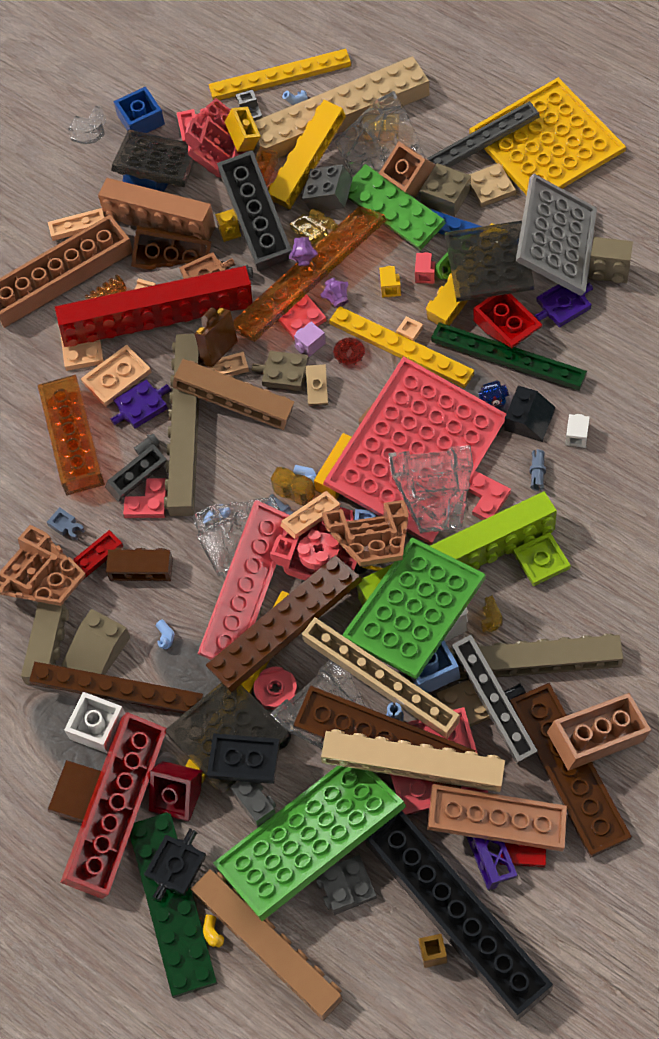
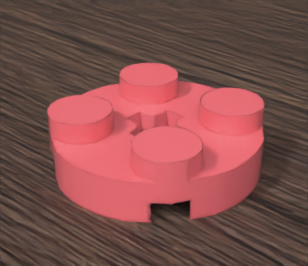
M317 530L310 531L308 536L304 537L298 545L300 561L305 567L318 570L335 555L338 558L340 557L338 541L332 535L320 533ZM317 549H322V550H323V551H319L318 553H315V550H317Z
M269 667L263 670L254 682L255 697L264 709H283L295 701L297 694L296 679L291 672L284 670L282 667ZM273 684L281 687L278 692L270 691L273 688Z

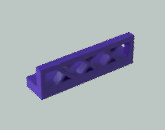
M466 836L488 891L497 888L500 882L517 877V872L504 842L487 840L485 843L484 839ZM489 841L499 846L500 852L498 856L489 852L487 848ZM498 862L507 866L508 874L498 875L496 870Z

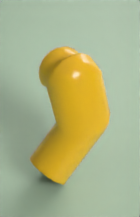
M206 915L203 926L205 941L209 946L219 948L224 943V937L218 935L215 930L217 917Z

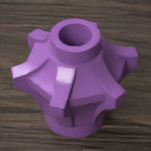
M309 237L295 238L289 259L295 260L298 266H308L312 258L318 255V252L312 247Z
M335 278L325 282L326 286L320 294L321 298L330 301L335 308L342 307L349 302L347 298L348 282L337 281Z

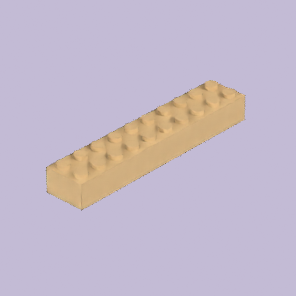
M413 56L254 121L261 136L256 148L265 163L289 154L295 148L297 139L303 135L308 121L312 120L317 106L321 105L323 100L343 108L346 118L336 134L429 96V80Z

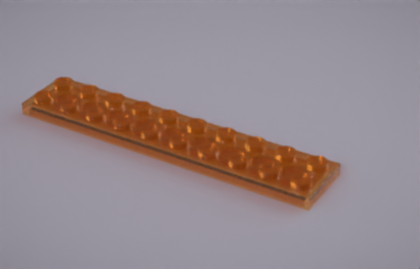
M362 206L357 207L313 247L318 252V255L312 258L310 265L298 266V263H296L233 320L236 333L254 342L259 339L262 334L273 326L310 290L315 288L323 278L328 276L335 267L340 265L347 256L353 253L360 244L387 221L385 215Z

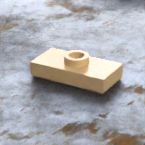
M326 364L306 366L308 406L328 405Z

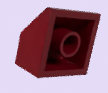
M166 761L159 763L150 771L149 811L158 814L167 812L171 814V817L189 821L201 793L202 770Z

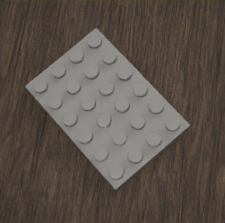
M533 174L529 178L516 262L582 296L586 292L597 208L540 176Z

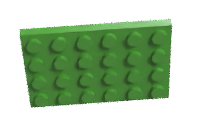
M412 537L404 548L403 560L393 563L342 636L373 657L417 680L486 579V574Z

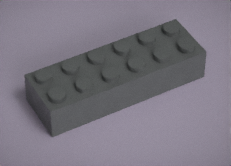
M253 150L217 163L219 173L257 272L291 260L289 259V254L292 250Z

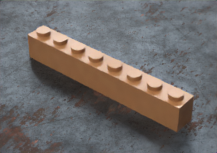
M210 869L191 888L194 896L324 1021L343 1001L340 994L342 990L333 981L329 984L323 978L325 974L318 966L312 967L306 962L308 957L300 949L295 951L290 946L292 942L283 933L279 936L274 931L276 927L269 919L266 918L264 921H261L234 888L230 889L225 884L227 880L220 872L215 874Z

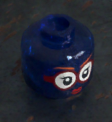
M498 380L482 385L481 391L478 392L481 400L495 408L505 405L506 397L509 396L506 384L502 385Z

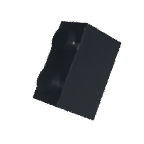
M518 385L505 416L504 430L543 442L556 407L538 391Z

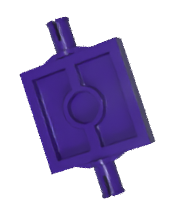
M588 283L586 285V292L580 296L557 284L536 297V302L543 310L535 314L534 317L539 322L549 317L559 328L591 309L592 304L586 299L585 294L592 291L593 286L590 285L591 283Z
M146 379L113 399L120 413L110 418L111 422L115 426L125 420L134 429L138 428L168 409L162 396L171 392V388L166 384L157 390Z

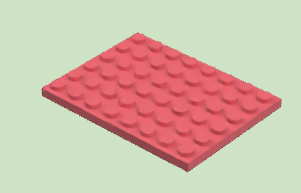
M403 356L324 480L323 485L378 516H384L383 503L404 500L409 512L407 532L432 545L469 480L503 426L506 413Z

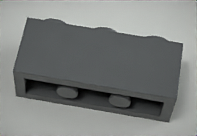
M153 444L107 480L105 488L119 502L143 483L146 478H149L163 467L167 459Z

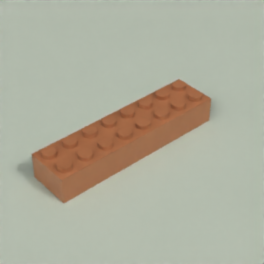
M111 215L106 216L0 278V323L3 328L133 253L129 237Z

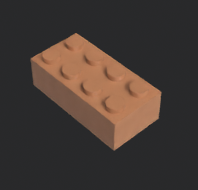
M630 693L554 720L547 734L569 771L642 743L651 732V729Z

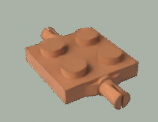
M212 252L179 267L183 279L226 270L235 266V262L231 258L222 263Z

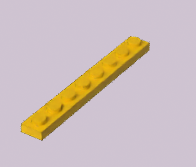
M345 48L208 85L212 99L223 100L235 97L236 94L249 90L258 91L350 67L351 61Z
M341 306L337 308L329 320L330 325L401 359L404 356L464 389L474 375V369Z

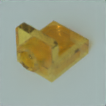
M493 595L485 598V606L482 607L487 618L481 621L483 632L496 631L503 625L502 615Z

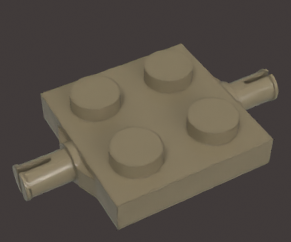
M269 351L265 364L253 363L252 372H263L262 386L301 391L303 382L307 378L306 366L308 364V355Z

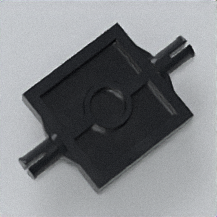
M189 828L184 840L174 839L168 835H165L144 873L146 878L155 881L159 885L153 896L155 900L161 902L167 890L175 891L184 896L187 894L206 858V853L192 845L194 838L198 834L195 830Z

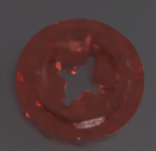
M344 338L336 343L333 351L334 357L338 360L339 364L343 363L346 366L349 364L356 365L358 361H362L365 355L364 345L358 339ZM351 347L352 353L349 357H347L346 352H348V350Z

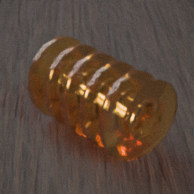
M116 274L115 279L110 278L108 280L109 283L104 282L102 287H96V292L94 290L90 291V296L85 295V299L125 292L127 288L120 276Z

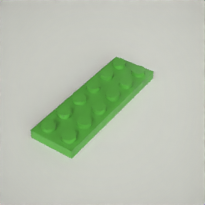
M365 164L353 177L348 199L420 251L446 224L442 217L388 181Z

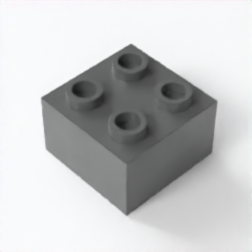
M343 164L310 169L302 199L311 212L345 208L353 178Z

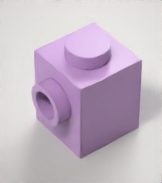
M312 321L304 328H300L294 335L295 348L301 354L308 355V357L326 344L325 333Z

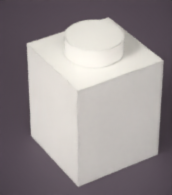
M569 414L566 446L586 448L589 416Z

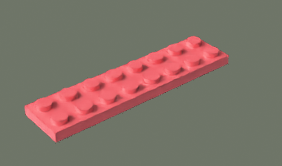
M258 500L254 501L199 648V655L212 660L256 622L276 567V563L270 558V553L276 538L285 532L281 527V521L290 515Z

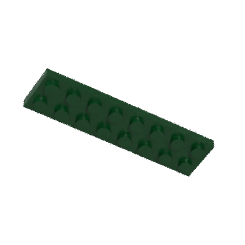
M166 812L134 822L130 838L171 995L173 998L218 983L191 886L185 896L175 891L167 890L160 902L153 898L159 885L144 875L165 835L178 839L171 814Z

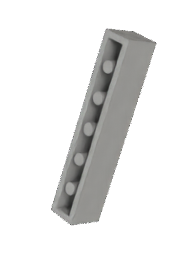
M472 635L453 644V653L516 764L535 755L537 749Z

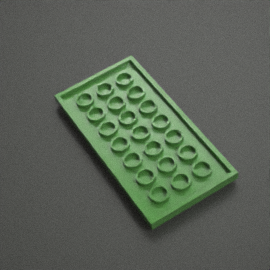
M336 766L218 858L213 864L257 917L264 921L406 808V805L373 771Z

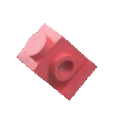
M416 253L415 283L435 284L436 263L432 261V253Z

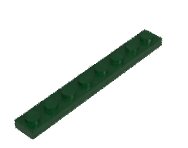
M440 322L431 337V342L578 391H580L587 375L586 370L516 347L511 348L501 342Z

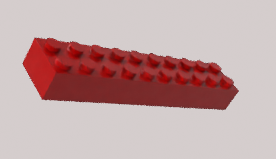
M242 266L54 307L64 347H73L78 344L114 338L124 334H133L138 331L151 330L161 326L189 322L201 318L210 308H215L217 311L220 308L231 311L245 310L253 307L247 268Z

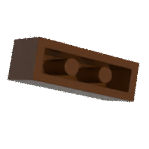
M116 548L115 550H108L106 573L110 581H171L173 557L171 551L165 548H157L156 550Z

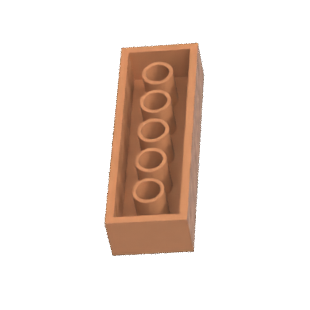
M106 178L98 194L104 217L111 215L115 221L123 222L126 225L154 228L208 241L215 229L213 212L209 203Z

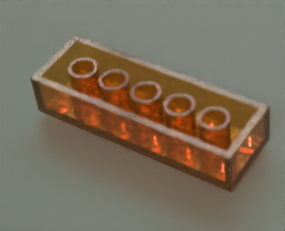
M76 374L39 384L38 389L59 477L66 496L105 485L81 387Z

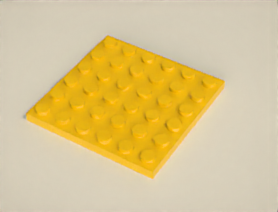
M559 77L469 129V134L529 101L539 112L540 117L484 148L490 157L502 166L505 173L526 196L529 178L533 174L563 189L626 151V146Z

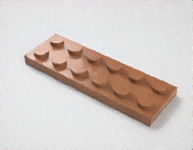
M433 784L427 830L563 852L565 848L567 806Z

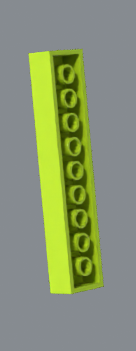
M545 491L430 546L477 570L483 564L495 562L504 554L513 553V549L549 532L553 533L556 525L557 510ZM393 564L362 578V582L357 585L358 598L362 606Z

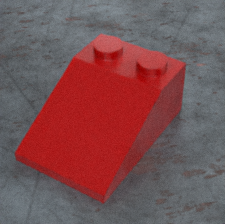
M505 287L474 307L473 321L486 334L511 348L542 327V324Z

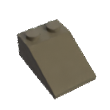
M91 609L80 624L61 667L105 675L131 638L127 628Z

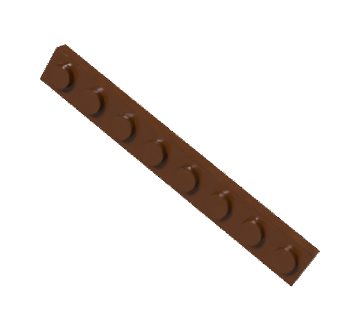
M35 661L29 680L31 685L78 694L85 692L99 698L193 716H199L203 700V693Z

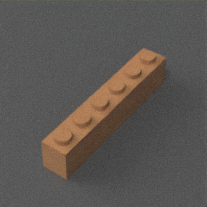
M182 359L173 380V388L281 430L285 429L293 410L294 401L288 397L276 395L267 389H261L249 382L237 380L231 375H224L212 368L198 365L191 360Z

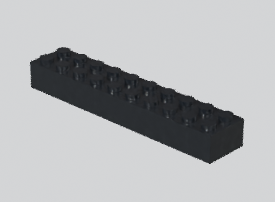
M403 811L399 812L365 839L368 848L516 1021L552 992V982Z

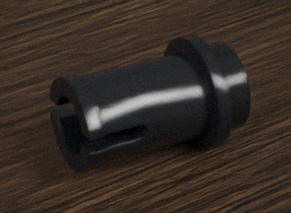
M521 683L504 691L510 702L511 699L526 693V691L521 686Z

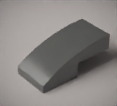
M253 90L236 94L239 107H248L254 121L263 118Z

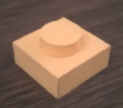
M406 316L396 330V333L415 341L423 330V324Z

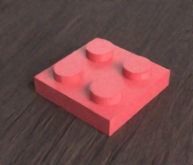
M305 292L273 310V315L293 339L296 332L300 328H304L311 321L317 327L327 321L326 316Z

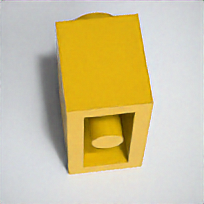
M231 108L225 124L237 152L254 150L261 136L249 108Z

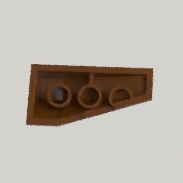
M137 226L131 267L151 270L166 266L188 264L210 254L212 241Z

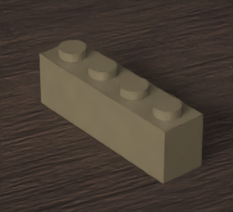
M38 602L21 677L27 685H31L29 680L34 661L55 665L56 660L60 658V641H63L65 636L64 623L69 619V609L66 608L65 603L59 606Z

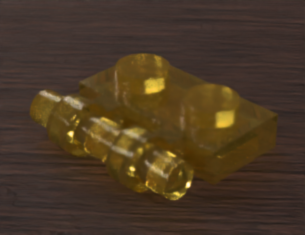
M314 209L310 210V216L302 214L289 224L292 231L302 237H309V242L312 244H316L328 235L327 229L335 231L338 228V224L332 218L325 217L324 213Z

